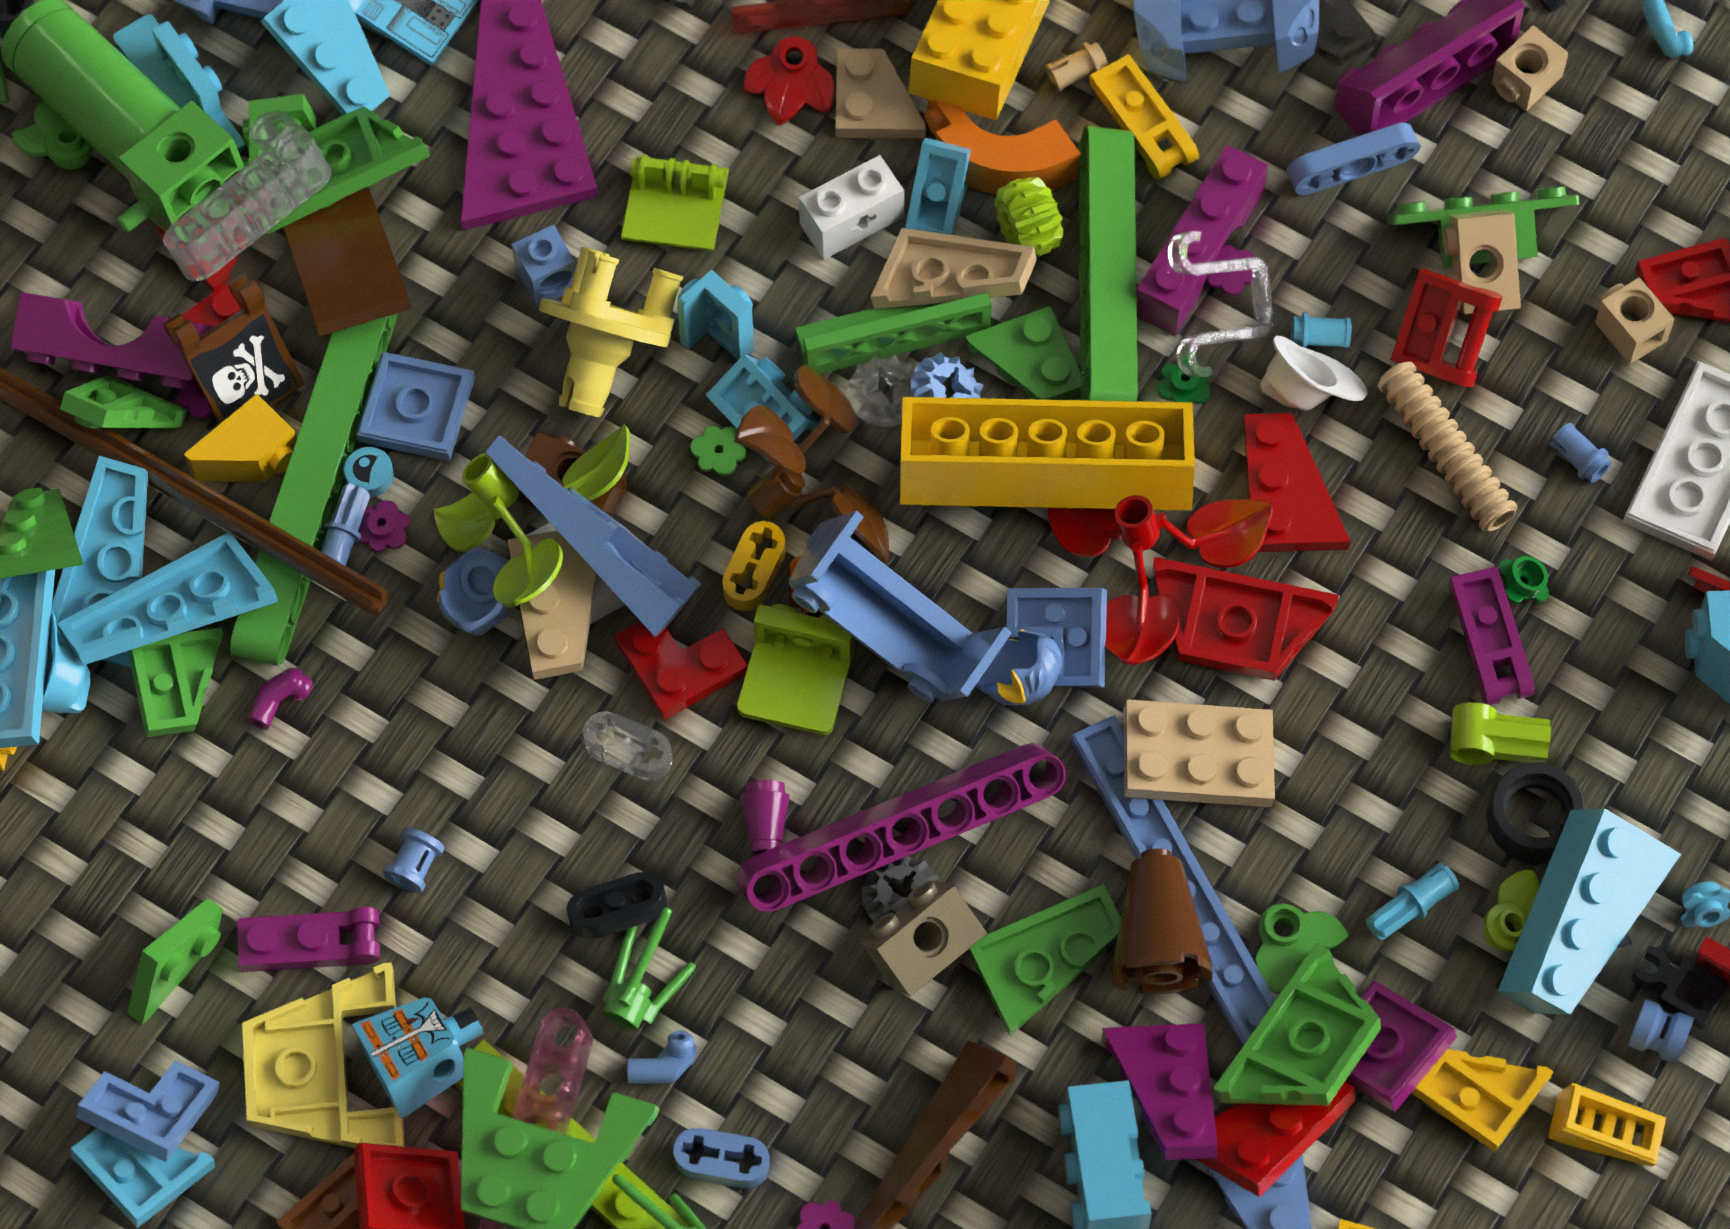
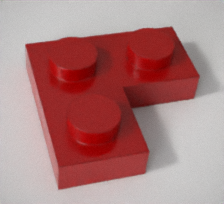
M641 621L614 635L615 644L663 720L744 677L747 672L748 665L724 628L683 650H680L667 628L655 637Z

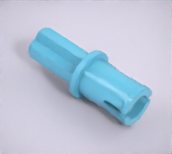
M1438 863L1410 885L1402 884L1397 889L1398 896L1367 918V927L1378 940H1384L1413 918L1423 920L1427 917V911L1433 905L1458 890L1459 882L1455 874L1447 865L1444 867L1443 863Z

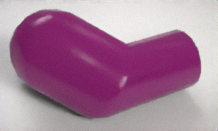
M288 668L264 682L260 686L246 718L247 722L256 728L268 730L280 702L288 696H291L296 701L306 699L313 687L312 679L309 676L302 675L301 669Z

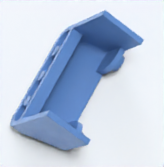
M854 511L820 522L808 539L789 580V585L794 590L791 595L793 600L812 613H816L819 610L908 679L910 682L907 687L922 700L932 703L935 698L946 701L968 697L1012 632L1006 627L972 633L850 537L864 518L859 512Z

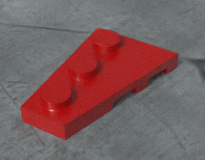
M1344 1082L1329 1105L1240 1103L1214 1117L1217 1137V1158L1196 1160L1260 1198L1356 1101L1355 1087Z

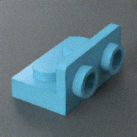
M743 354L706 394L737 429L744 415L757 405L770 408L783 419L793 434V442L806 428L813 430L819 423L812 414L814 410L806 404L798 390L795 389L791 392L781 382L785 374L767 357L758 360Z

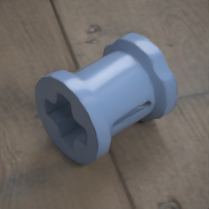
M405 828L401 835L404 842L393 863L385 866L383 874L386 879L398 887L413 893H422L426 886L423 879L434 858L441 856L445 847L441 842L425 832L414 828Z

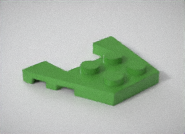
M466 1047L463 1079L461 1210L464 1213L515 1229H574L603 1190L602 1186L618 1164L623 1163L632 1151L635 1141L647 1125L650 1126L659 1112L658 1106L612 1092L595 1143H591L497 1114L513 1063L510 1060Z

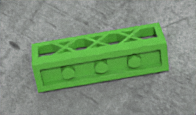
M987 292L944 303L875 310L872 308L796 327V339L804 365L822 374L965 338L967 335L991 327L992 304Z

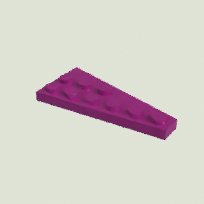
M481 0L461 215L462 231L598 197L597 185L541 0Z

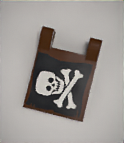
M243 273L227 283L231 294L242 308L233 316L199 336L193 323L190 320L184 321L179 313L163 323L168 336L187 363L218 424H221L256 394L269 406H272L305 385L266 309L260 287L255 280L248 281Z

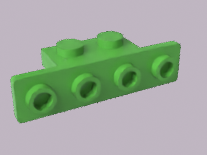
M1565 186L1537 189V198L1519 200V192L1513 191L1490 194L1491 203L1473 205L1472 196L1444 199L1445 208L1426 210L1425 201L1397 204L1398 213L1386 214L1387 224L1400 225L1437 220L1441 266L1450 267L1453 266L1452 255L1446 256L1443 246V228L1450 227L1449 215L1504 209L1514 213L1517 259L1538 257L1534 210L1580 204L1579 195L1566 194ZM1485 249L1475 252L1469 264L1490 262L1489 252Z

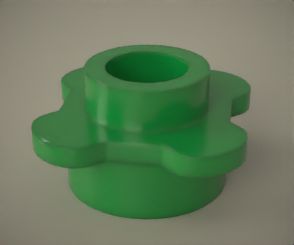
M1521 556L1514 562L1504 559L1499 563L1498 569L1500 576L1504 579L1505 592L1509 602L1519 604L1522 600L1533 599L1537 603H1542L1548 598L1549 590L1546 587L1548 572L1538 559L1531 556Z

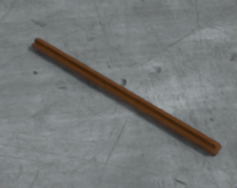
M0 367L1 400L98 456L146 469L148 471V485L225 530L230 531L237 537L368 613L379 614L387 604L389 596L386 594L385 588L108 428L92 429L78 424L75 421L74 415L60 410L61 401Z

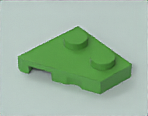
M1051 306L966 336L967 349L974 355L979 353L996 366L997 373L1010 384L1020 386L1029 399L1067 400L1080 395L1081 371Z
M109 375L65 391L60 410L74 415L75 421L78 424L92 429L181 428L187 413L185 408Z
M222 628L184 632L128 651L145 737L195 730L213 672L218 648L223 638Z
M209 898L142 950L127 1011L130 1016L142 1025L153 1015L201 957L208 955L217 945L221 936L218 928L223 909Z

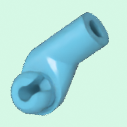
M1645 0L1642 5V11L1648 27L1663 54L1672 59H1678L1680 55H1690L1693 51L1691 33L1685 30L1676 33L1664 0Z

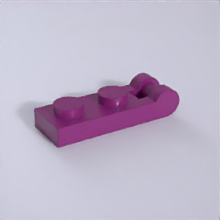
M1498 567L1451 576L1448 585L1476 672L1483 704H1498L1501 702L1502 697L1516 695L1518 699L1533 696L1535 692L1533 678ZM1509 665L1511 676L1497 678L1494 667Z
M358 907L346 912L238 918V967L240 972L376 963L380 960V944L374 941V930L379 927V911L372 907ZM354 932V942L341 945V933Z

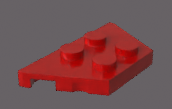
M1154 557L1152 573L1158 594L1172 598L1179 611V629L1173 640V645L1178 661L1275 681L1337 607L1339 597L1337 594Z

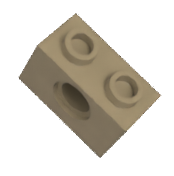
M937 880L925 882L915 888L907 898L909 902L895 914L888 913L876 920L869 928L871 934L860 942L891 988L910 997L987 934L956 888ZM925 922L927 925L926 939L916 946L913 939L915 929Z

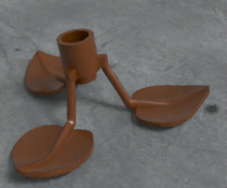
M802 365L794 374L796 389L806 404L821 416L818 425L799 446L793 442V434L783 419L770 408L763 405H757L749 410L742 418L737 429L735 443L757 451L775 465L772 470L747 490L749 501L763 517L773 519L790 504L795 510H799L807 503L822 498H830V505L837 516L854 511L864 516L853 533L885 564L889 558L887 526L879 510L861 492L852 486L845 485L841 490L835 486H830L801 495V489L805 486V480L801 475L806 468L804 453L824 432L830 422L840 432L845 434L854 428L855 425L853 407L844 393L807 365Z

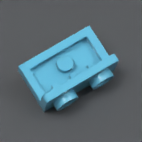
M710 270L700 280L693 279L684 286L677 300L680 343L684 347L689 349L708 333L737 360L743 354L750 355L754 351L753 304L742 288L737 285H728L713 270Z

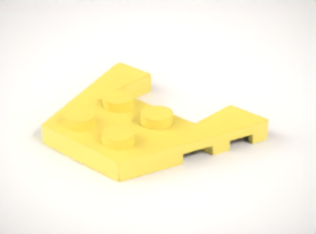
M391 962L373 967V972L350 981L347 978L332 985V989L306 1000L302 997L242 1023L246 1113L249 1126L350 1148H356L358 1143L405 1147L403 1118H400L395 1107L349 1112L343 1018L380 1014L396 1008L394 971Z

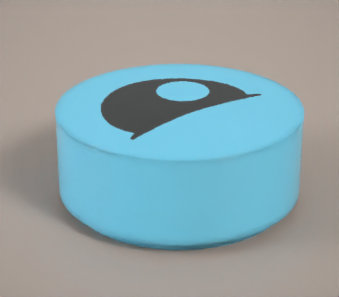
M360 448L354 451L345 462L344 473L347 484L350 483L364 487L370 494V497L383 494L393 482L394 471L391 460L384 451L378 448Z

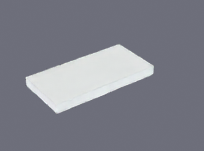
M1698 361L1622 523L1710 561H1713L1730 524V374Z

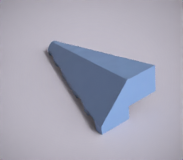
M498 436L487 449L486 453L655 637L662 633L701 587L702 583L693 576L688 578L667 562V557L657 550L653 551L630 533L626 527L585 499L571 487L566 489L545 473L546 469L536 461H530L502 436Z

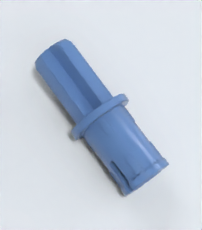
M350 483L346 484L342 488L331 522H326L323 526L326 535L320 551L345 566L353 544L359 542L361 538L358 529L370 498V494L364 487Z

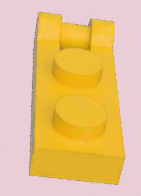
M1130 54L1090 75L1089 85L1122 130L1133 131L1134 146L1145 160L1149 172L1156 180L1170 175L1172 172L1171 168L1180 163L1188 165L1199 158L1195 143ZM1167 138L1172 147L1162 152L1157 143Z

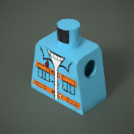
M426 997L352 1024L368 1062L401 1119L464 1077V1058L459 1046L484 1034L481 1024L471 1007L444 1020L433 1000Z

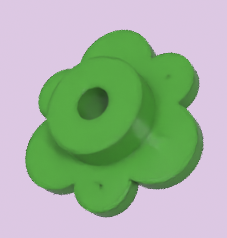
M712 425L705 429L704 436H698L693 439L690 446L691 453L698 458V466L702 471L709 472L714 469L721 476L730 475L735 471L736 461H742L746 456L745 447L734 442L737 428L725 427L720 430L719 427Z

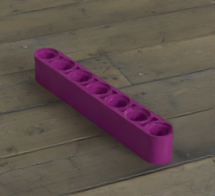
M1035 743L1021 745L750 857L741 864L737 871V887L750 904L759 911L771 912L779 910L1051 797L1059 792L1064 785L1066 778L1065 767L1060 759L1042 745ZM1046 760V769L1042 776L1029 780L1031 767L1038 761ZM1001 779L999 792L992 798L984 799L983 793L987 784L992 780ZM955 798L956 805L952 813L946 817H938V809L941 803L947 799ZM904 817H910L911 822L908 830L900 836H892V828L896 821ZM858 836H864L865 843L861 851L854 855H846V847L850 840ZM813 855L819 856V863L814 871L808 874H800V866L804 859ZM767 874L773 875V883L768 890L762 893L753 892L754 884L758 878Z

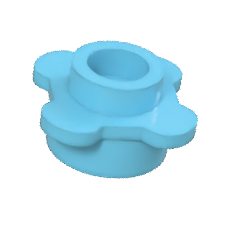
M1701 882L1688 888L1682 896L1686 913L1681 916V922L1685 927H1695L1697 925L1700 927H1712L1730 917V911L1727 908L1730 902V890L1721 889L1717 883Z

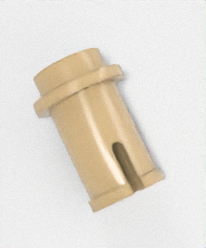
M1085 42L1081 44V50L1052 64H1047L1046 71L1052 85H1055L1056 91L1060 92L1063 88L1089 77L1094 72L1106 67L1108 62L1097 42L1091 45Z

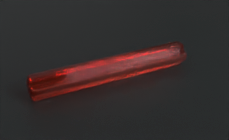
M784 0L734 6L731 16L734 31L736 33L909 14L913 9V0Z

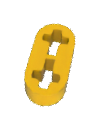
M760 521L748 526L726 568L722 580L724 598L729 606L736 610L749 611L762 604L784 560L786 553L785 536L781 528L776 524ZM765 538L771 539L772 548H766L760 560L755 559L756 543L761 544ZM749 571L752 572L753 589H746L744 594H738L735 583L742 584Z

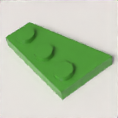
M30 488L13 496L0 525V578L84 565L60 489L43 491L41 488Z

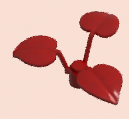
M1132 495L1122 499L1115 509L1047 507L1048 519L1057 542L1065 551L1074 556H1099L1107 550L1111 538L1114 540L1122 539L1124 544L1132 549L1139 586V597L1121 595L1112 599L1107 604L1105 647L1123 664L1130 665L1144 663L1156 658L1173 642L1179 629V611L1174 600L1165 595L1148 597L1149 591L1142 553L1154 546L1160 536V528H1163L1188 549L1199 547L1201 558L1208 565L1219 568H1231L1248 562L1257 554L1264 542L1273 515L1272 504L1264 501L1239 499L1214 502L1201 507L1189 517L1187 521V530L1191 536L1189 538L1167 521L1163 512L1155 515L1152 503L1146 497L1140 495Z

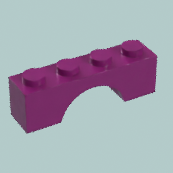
M1229 145L1225 146L1138 286L1136 293L1138 318L1174 336L1178 334L1197 303L1206 277L1222 246L1237 227L1243 228L1264 194L1268 164Z
M20 292L11 348L27 351L26 361L54 365L55 358L62 357L72 359L71 369L99 373L101 364L117 367L115 377L144 381L145 373L162 375L160 385L189 389L190 381H195L182 354L172 342L163 326V323L170 318L155 316L148 328L138 338L123 345L112 346L101 340L92 331L85 318L82 302ZM192 322L199 336L215 327L213 325Z

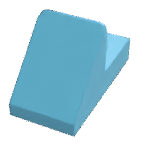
M925 138L922 142L905 228L953 235L968 185L964 184L971 149Z

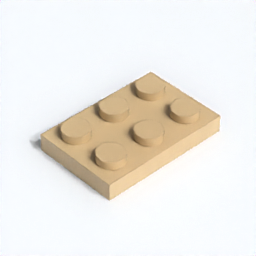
M1126 700L1123 708L1124 797L1258 807L1272 806L1275 800L1273 710Z

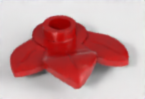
M790 36L782 39L777 43L771 55L756 59L749 66L744 78V92L764 94L766 109L778 126L792 119L801 110L804 103L819 112L829 113L835 96L832 76L826 69L817 64L818 57L815 47L810 41L799 36ZM796 51L803 55L802 61L797 65L787 63L786 56L790 52Z

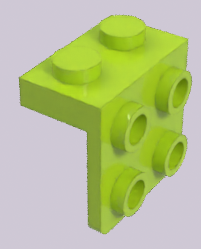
M759 604L754 619L755 644L737 703L738 713L745 718L818 735L830 734L834 727L853 659L855 638L825 615L817 618L800 614L798 610L788 605L775 604L769 607Z

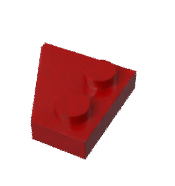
M1727 237L1637 261L1635 268L1637 277H1640L1669 313L1730 322V244Z

